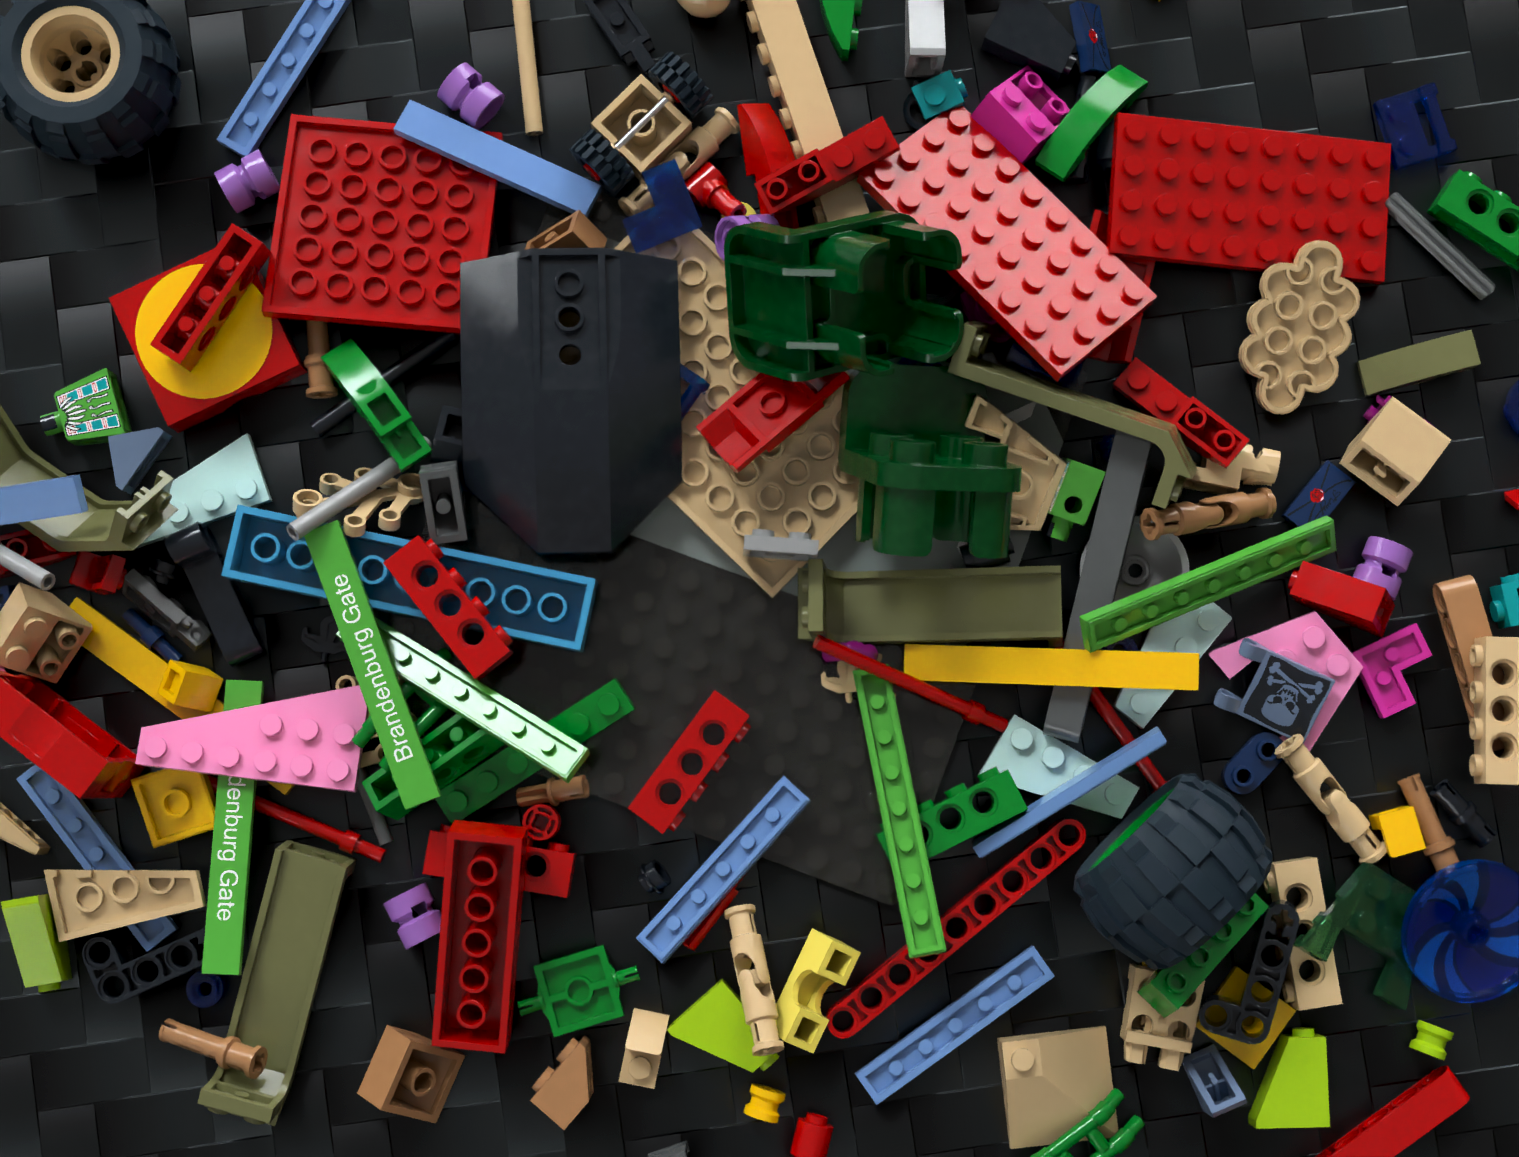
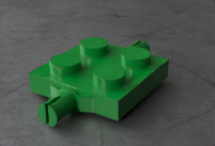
M603 944L534 965L538 981V996L517 1001L518 1008L533 1005L520 1009L521 1016L542 1010L549 1019L553 1036L557 1037L624 1016L625 1013L620 999V986L641 980L639 973L625 977L626 975L638 972L637 965L616 971L609 962L606 948Z

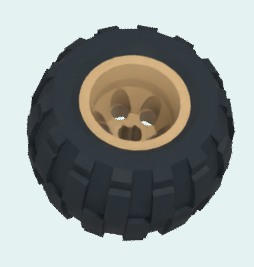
M10 0L13 4L12 8L5 17L0 15V110L5 119L13 125L24 139L38 147L42 152L60 160L71 162L74 159L79 160L83 164L96 165L112 163L114 157L121 155L128 159L145 149L143 144L151 137L156 135L159 138L170 123L168 114L171 107L178 105L181 79L177 74L179 73L178 68L181 67L175 40L170 35L165 22L146 0ZM92 46L88 54L81 55L83 47ZM111 54L110 63L106 64L105 59ZM71 61L70 68L66 71H61L64 62ZM70 86H75L74 93H67L65 90Z

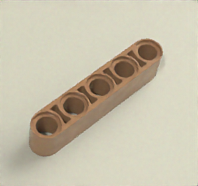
M1465 575L1435 583L1432 590L1470 721L1471 718H1474V703L1470 701L1469 696L1470 684L1474 681V666H1471L1469 659L1470 648L1474 645L1475 638L1492 636V632L1477 583L1472 575ZM1496 665L1493 668L1492 676L1498 684L1503 682L1504 673L1502 668ZM1495 702L1492 707V713L1499 721L1504 716V708L1501 703ZM1496 738L1492 744V750L1504 749L1503 742Z

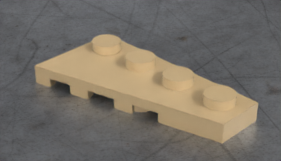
M44 870L59 942L207 906L199 870Z

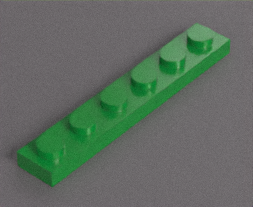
M614 678L546 723L581 744L633 711L636 707L617 678ZM508 746L441 789L440 793L442 796L435 800L452 825L454 820L464 819L543 767Z

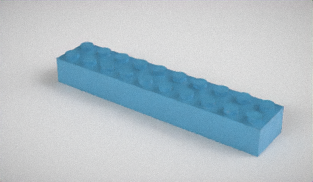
M238 504L221 576L235 581L327 600L305 537L295 541L287 533L286 526L297 519V517ZM365 531V534L360 537H350L345 534L372 609L429 621L383 564L385 560L411 540ZM438 546L445 555L440 561L448 571L455 567L467 582L463 590L471 599L478 596L490 611L486 619L494 628L500 624L513 639L584 653L598 588V581L596 579ZM432 567L426 568L420 575V582L424 587L434 585L438 579V572ZM457 596L448 597L443 603V612L447 616L457 614L461 608V601ZM472 625L468 628L470 630L484 632L483 628L480 625Z

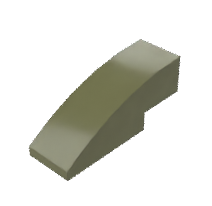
M1471 329L1358 361L1356 364L1365 396L1470 370L1480 365L1481 362Z

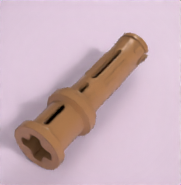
M306 320L309 354L304 360V367L308 369L309 380L306 397L313 399L335 397L338 395V388L334 387L333 376L321 360L323 355L330 352L328 322Z
M1417 773L1397 781L1408 805L1414 807L1419 827L1426 843V849L1423 852L1425 856L1430 857L1436 873L1438 874L1451 866L1460 864L1453 848L1456 843L1453 838L1451 839V836H1446L1422 783L1420 774ZM1441 874L1436 878L1437 884L1455 880L1451 876Z
M171 1018L164 1021L170 1028L165 1025L160 1027V1041L168 1042L216 1060L220 1068L237 1069L244 1072L247 1078L256 1079L266 1066L268 1051L263 1046L257 1045L252 1047L243 1044L235 1036L218 1037L179 1023Z

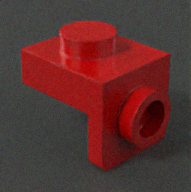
M80 551L69 583L100 595L113 594L116 592V589L119 590L124 584V576L127 574V570L124 569L126 559L114 554L99 556L88 551Z

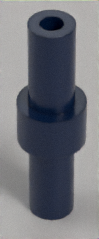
M133 608L128 609L121 618L141 636L139 640L149 650L155 649L168 663L170 659L180 662L183 660L184 657L164 639L166 635L156 625L151 626Z

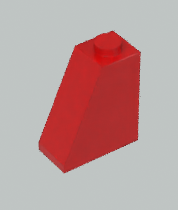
M1302 561L1299 570L1295 569L1292 572L1288 583V589L1291 590L1290 595L1295 602L1381 638L1395 607L1386 588L1306 561Z

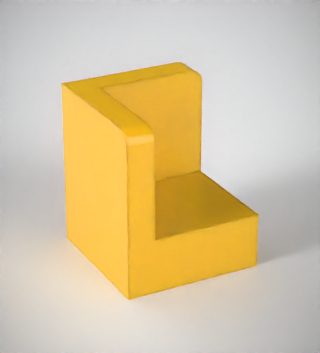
M170 659L157 693L173 705L210 712L213 709L223 678L206 667Z
M1400 806L1368 815L1372 829L1381 830L1389 857H1398L1426 849L1413 806Z

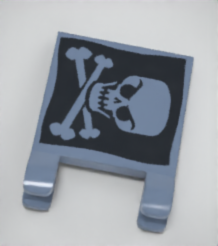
M1244 638L1240 645L1239 654L1247 659L1260 662V665L1243 699L1224 688H1220L1215 695V706L1236 713L1287 738L1295 734H1301L1304 738V744L1335 680L1269 650L1250 638Z

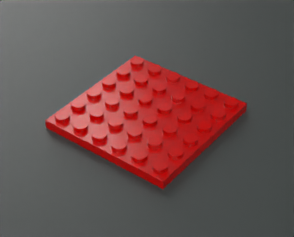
M291 114L270 250L272 253L269 257L261 310L263 316L460 333V263L489 257L498 180L396 135L393 129L396 123ZM481 131L503 141L502 132Z

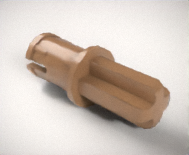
M585 775L573 777L569 783L562 779L555 780V778L551 777L544 784L518 788L516 790V797L520 807L550 803L554 807L558 806L559 802L588 798L590 790Z

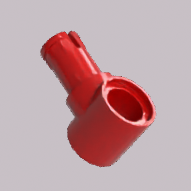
M708 161L681 185L685 194L701 209L707 205L711 209L716 208L725 217L746 215L747 209L745 205L730 194L727 180Z

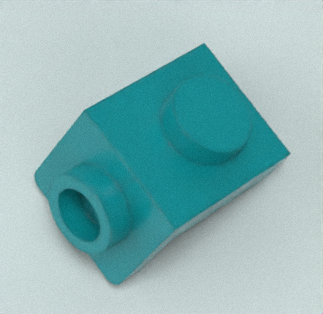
M951 70L911 87L925 122L933 120L941 113L961 106L965 107L964 98L968 97L962 79L960 77L954 79Z
M1519 574L1501 577L1500 585L1489 587L1492 597L1490 613L1493 621L1498 623L1499 629L1519 625V596L1517 589H1519Z

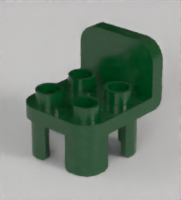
M882 210L797 229L764 222H753L733 227L726 236L724 262L729 337L737 359L748 369L793 382L808 381L850 369L883 377L895 373L894 363L887 361L889 359L902 356L923 363H936L951 357L962 341L964 332L962 312L956 308L926 301L925 265L948 271L960 269L962 266L960 242L948 230L920 225L913 217L904 213Z
M894 363L895 373L883 377L853 370L849 375L850 379L844 384L842 392L838 461L841 471L859 478L855 541L865 542L866 540L873 539V549L884 554L924 557L931 552L933 537L940 541L968 542L969 552L977 558L998 559L1008 557L1013 492H1019L1021 489L1022 466L1007 462V444L985 442V433L965 427V422L976 394L983 396L986 400L988 399L985 385L948 373L949 366Z

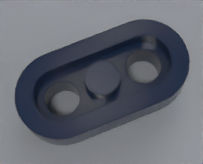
M1270 732L1253 735L1223 767L1221 778L1226 789L1235 794H1248L1254 791L1283 760V758H1277L1274 754L1275 749L1283 741L1276 734ZM1265 743L1272 747V754L1269 757H1265L1261 751ZM1241 769L1245 770L1248 774V779L1244 783L1239 782L1237 779V773Z

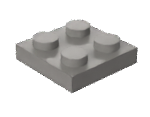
M753 529L752 535L744 536L743 556L808 561V559H816L818 556L819 540H811L810 533L789 532L788 538L774 537L775 531Z

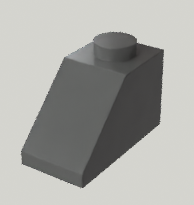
M457 460L421 465L419 478L429 537L436 544L467 540Z

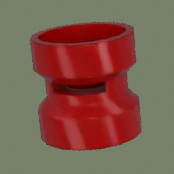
M533 805L523 815L522 825L523 827H528V836L539 841L546 840L555 836L560 830L561 816L557 809L551 805Z

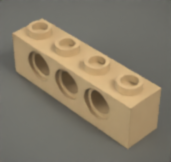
M1485 636L1475 638L1474 645L1471 646L1469 654L1470 664L1474 666V681L1471 682L1469 689L1470 701L1474 703V718H1471L1469 724V734L1471 739L1474 740V754L1470 756L1469 771L1471 776H1474V784L1519 785V637ZM1496 665L1500 666L1504 671V680L1501 684H1498L1492 676L1493 668ZM1495 702L1501 703L1504 708V716L1500 721L1492 713V707ZM1496 738H1499L1504 744V752L1500 757H1497L1492 750V744Z
M1302 857L1272 862L1270 872L1263 882L1266 893H1271L1272 902L1277 900L1287 901L1288 891L1293 887H1297L1301 893V901L1295 908L1299 915V924L1303 923L1307 928L1306 939L1301 943L1294 941L1285 974L1286 980L1283 981L1282 985L1284 1000L1286 1003L1290 1002V1006L1299 1011L1343 1004L1317 857ZM1281 909L1279 915L1273 914L1272 917L1276 919L1278 937L1287 941L1288 937H1282L1281 931L1285 922L1291 923L1292 919L1288 918L1287 910ZM1275 945L1278 962L1283 956V951ZM1310 960L1314 967L1313 974L1308 979L1303 980L1299 974L1300 965L1304 961Z

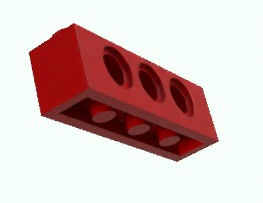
M232 223L150 345L191 372L272 252L263 242Z
M417 535L385 560L383 564L474 679L479 681L514 654L509 648L513 640L500 624L494 628L486 619L490 611L479 597L475 596L471 599L463 590L467 582L456 568L453 567L448 571L440 561L445 555L433 539L430 538L425 542L422 537ZM430 567L435 568L438 572L436 583L429 587L422 586L420 582L422 571ZM457 596L461 601L459 612L452 616L445 615L443 612L444 601L448 597ZM472 625H480L484 630L482 641L476 645L468 644L465 638L467 629Z
M714 690L631 802L628 809L662 834L668 828L675 832L687 815L681 811L689 799L695 803L708 787V784L703 781L711 769L716 773L719 772L730 757L725 752L727 747L733 740L739 744L752 727L747 723L750 715ZM711 724L721 726L725 732L723 741L718 745H710L704 740V730ZM691 753L699 755L703 761L701 771L695 775L687 774L682 768L683 758ZM667 783H675L681 790V797L675 804H667L661 799V788Z
M441 824L440 830H430L422 874L444 877L447 832L451 825ZM527 838L523 891L568 898L570 896L577 853L569 852L570 845L548 842L547 848L533 846L534 839ZM533 855L542 857L546 862V870L541 876H534L528 871L527 863Z

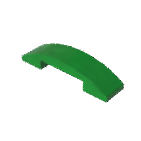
M1120 64L1108 71L1079 99L1064 117L1040 151L1035 164L1064 182L1084 160L1086 149L1122 108L1127 110L1147 88L1148 81Z

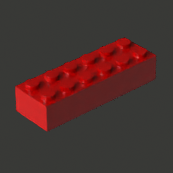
M454 820L447 832L431 1046L506 1053L512 1036L528 827Z

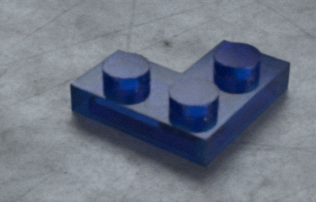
M675 159L641 173L655 207L622 220L635 253H641L702 227Z

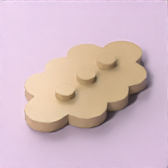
M1314 240L1308 242L1299 249L1293 263L1280 262L1267 268L1261 276L1259 284L1262 299L1256 301L1247 312L1246 322L1251 334L1243 340L1239 348L1238 359L1241 367L1247 374L1258 378L1255 392L1257 401L1264 410L1272 414L1284 415L1294 411L1300 405L1305 391L1319 393L1329 389L1338 377L1339 365L1336 357L1344 353L1351 344L1352 333L1347 321L1355 316L1359 309L1360 295L1353 282L1340 277L1343 269L1342 254L1336 245L1328 241Z

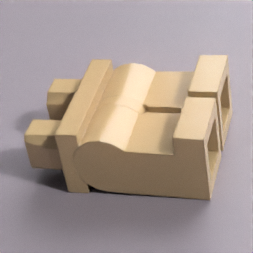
M1130 964L1127 998L1120 1030V1037L1124 1040V1059L1132 1063L1145 1064L1148 1046L1160 1048L1157 1065L1164 1069L1179 1071L1184 1053L1191 1054V1041L1195 1032L1205 980L1178 1010L1163 1018L1137 993L1156 970Z

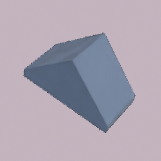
M159 427L108 436L116 487L132 495L173 436Z
M1214 1044L1183 1058L1182 1064L1202 1110L1214 1118L1247 1103L1244 1094Z

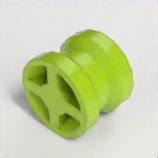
M1418 1019L1416 1025L1418 1033L1416 1038L1410 1041L1409 1047L1445 1061L1447 1055L1445 1046L1448 1041L1452 1040L1454 1033Z

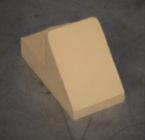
M634 1008L625 1044L619 1082L655 1089L670 1015Z

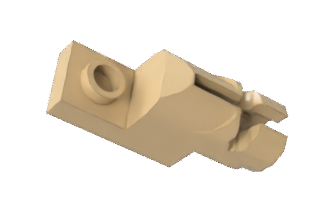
M1248 444L1227 469L1202 456L1201 467L1196 466L1197 473L1193 479L1187 478L1184 488L1223 495L1237 492L1240 480L1243 481V485L1272 486V483L1274 484L1277 478L1281 452L1263 448L1255 458L1252 452L1253 446Z

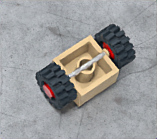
M667 52L648 71L649 78L653 81L652 83L640 74L591 122L592 129L590 128L569 148L570 153L575 157L577 163L582 166L583 170L612 196L616 195L634 176L640 180L652 168L663 162L667 155L692 132V122L689 119H693L713 100L710 89L705 86L706 83L698 77L696 71H693L687 62H683L681 57L673 52Z

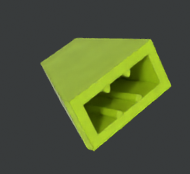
M49 894L2 901L3 915L25 988L38 986V992L61 989V982L72 979L68 943L67 940L59 942Z
M723 978L667 1028L671 1036L752 1073L759 1067L762 1071H765L780 1057L777 1053L753 1056L752 1047L754 1042L751 1027L746 1024L741 999Z
M1294 1027L1292 1028V1034L1280 1035L1249 1112L1248 1124L1256 1129L1330 1127L1326 1037L1314 1033V1028Z

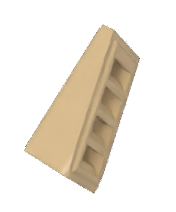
M0 802V839L33 855L48 854L51 847Z

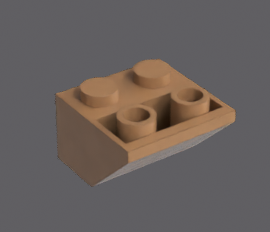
M586 1035L579 1042L572 1038L556 1058L560 1062L559 1066L555 1070L548 1066L531 1087L536 1093L530 1101L563 1130L568 1127L585 1107L594 1092L591 1043Z

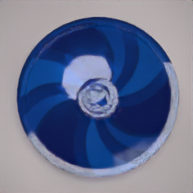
M1482 859L1466 860L1439 870L1416 891L1408 904L1403 918L1401 944L1408 967L1415 977L1430 991L1454 1002L1479 1003L1497 998L1519 984L1518 872L1495 861Z

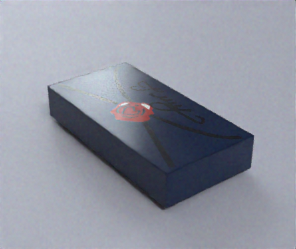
M1077 1L1069 5L1080 70L1082 73L1104 76L1111 70L1100 5Z
M1326 460L1281 517L1297 528L1326 515L1329 516L1356 482L1330 461Z

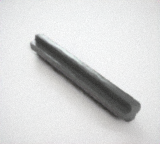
M1393 193L1386 200L1385 204L1388 208V214L1479 300L1486 299L1496 288L1495 284L1399 193Z

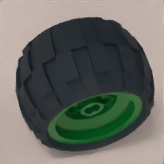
M1195 773L1179 774L1145 799L1096 847L1078 869L1075 875L1073 890L1082 898L1080 906L1093 927L1115 949L1138 963L1144 962L1153 970L1166 969L1178 964L1199 949L1238 913L1259 889L1269 874L1273 854L1264 844L1266 838L1253 816L1229 792L1210 780L1202 781Z

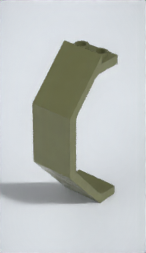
M0 404V487L66 477V474L29 449ZM161 470L156 476L154 487L148 490L143 486L139 492L137 491L134 494L132 501L103 500L83 487L88 511L79 514L19 522L18 524L59 552L133 551L179 510L170 504L172 495L169 493L174 478Z

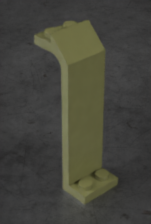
M976 319L964 323L962 341L952 356L948 373L1153 442L1163 452L1165 466L1152 505L1166 509L1171 501L1177 502L1182 494L1187 478L1193 479L1198 470L1175 424L980 359L978 356L980 353L985 354L991 339V334L986 333L989 324Z
M808 559V568H798V639L814 642L817 635H822L837 643L854 640L871 645L1048 640V647H1063L1061 565L842 572L828 569L823 559Z
M291 840L285 841L275 849L227 1037H238L243 1044L252 1047L257 1045L265 1047L268 1051L267 1063L263 1072L256 1079L247 1078L244 1072L237 1069H223L218 1065L214 1076L201 1089L197 1104L204 1105L209 1111L216 1114H232L243 1117L245 1121L252 1124L276 1125L293 1083L346 879L354 873L356 858Z

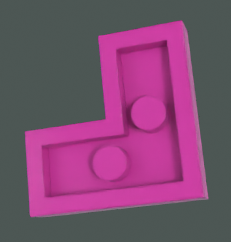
M1417 623L1351 652L1363 666L1359 677L1380 719H1384L1416 704L1401 670L1433 656Z

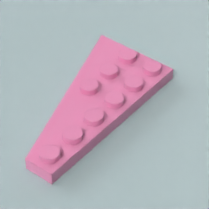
M357 685L141 727L135 764L356 792L363 748L354 744L352 738L368 718L369 711L360 686Z

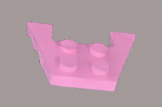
M1316 611L1245 637L1335 680L1304 742L1309 751L1363 669L1361 663ZM1244 638L1216 648L1208 653L1229 679L1253 661L1239 654L1240 645ZM1281 734L1279 735V738L1282 741L1288 739L1287 737Z

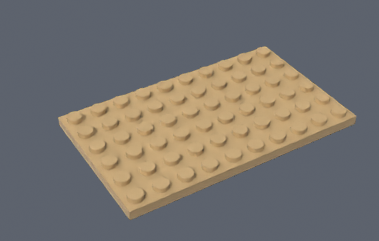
M665 197L614 249L677 261L682 483L668 498L773 599L798 573V568H803L808 561L743 556L744 536L752 535L753 529L775 531L774 537L788 538L789 532L810 533L811 540H819V552L857 513L859 478L841 471L838 461L844 384L823 401L824 407L772 451L768 452L765 450L739 473H735L720 458L700 434L696 426L760 372L743 366L737 359L731 346L728 326L725 262L717 253L715 244ZM566 312L559 318V322L565 327H574L580 321L579 316L573 312ZM566 347L560 352L559 358L563 363L573 365L580 360L581 353L575 347Z

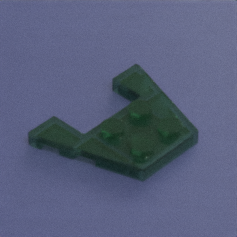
M1362 862L1335 894L1337 899L1325 912L1320 911L1312 920L1314 923L1313 927L1306 935L1300 934L1295 940L1294 946L1317 960L1327 962L1340 930L1387 958L1386 965L1373 994L1395 1008L1406 1010L1413 972L1412 963L1415 957L1418 936L1411 944L1406 956L1403 945V927L1409 907L1423 901L1424 898L1412 902L1417 894L1416 891L1375 865Z

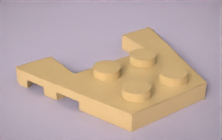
M976 394L966 419L965 427L999 438L998 443L1008 445L1007 462L1022 466L1021 489L1019 492H1013L1010 530L1041 531L1067 464L1062 458L983 396Z

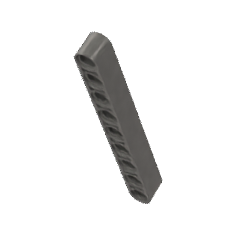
M1118 430L1115 433L1063 649H1085L1079 616L1111 604L1115 600L1153 442ZM1054 685L1043 735L1079 743L1093 687Z

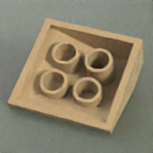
M1106 1026L997 1038L1010 1149L1052 1144L1089 1115L1088 1112L1095 1108L1100 1101H1103L1113 1089ZM1116 1109L1115 1113L1101 1127H1097L1105 1138H1111L1118 1131ZM1085 1136L1080 1141H1088V1139Z

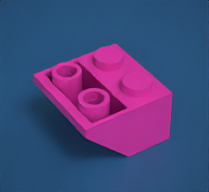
M1027 65L991 90L970 117L1024 164L1044 147L1070 109L1042 81L1041 77Z

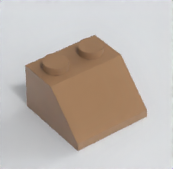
M387 1025L357 1094L379 1110L436 1123L465 1055L452 1048L431 1046L432 1040L412 1031Z

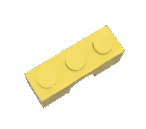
M813 928L811 929L776 1003L779 1018L775 1021L780 1039L814 1054L829 1022V1019L821 1013L822 997L826 989L835 982L846 986L861 952L840 940Z

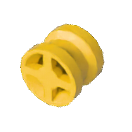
M752 1083L750 1087L751 1100L745 1104L743 1113L762 1121L778 1123L780 1117L778 1113L779 1104L784 1102L786 1093L769 1086Z

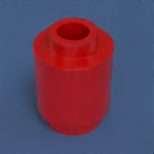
M807 1112L806 1118H798L790 1154L793 1157H827L834 1128L827 1123L828 1117Z

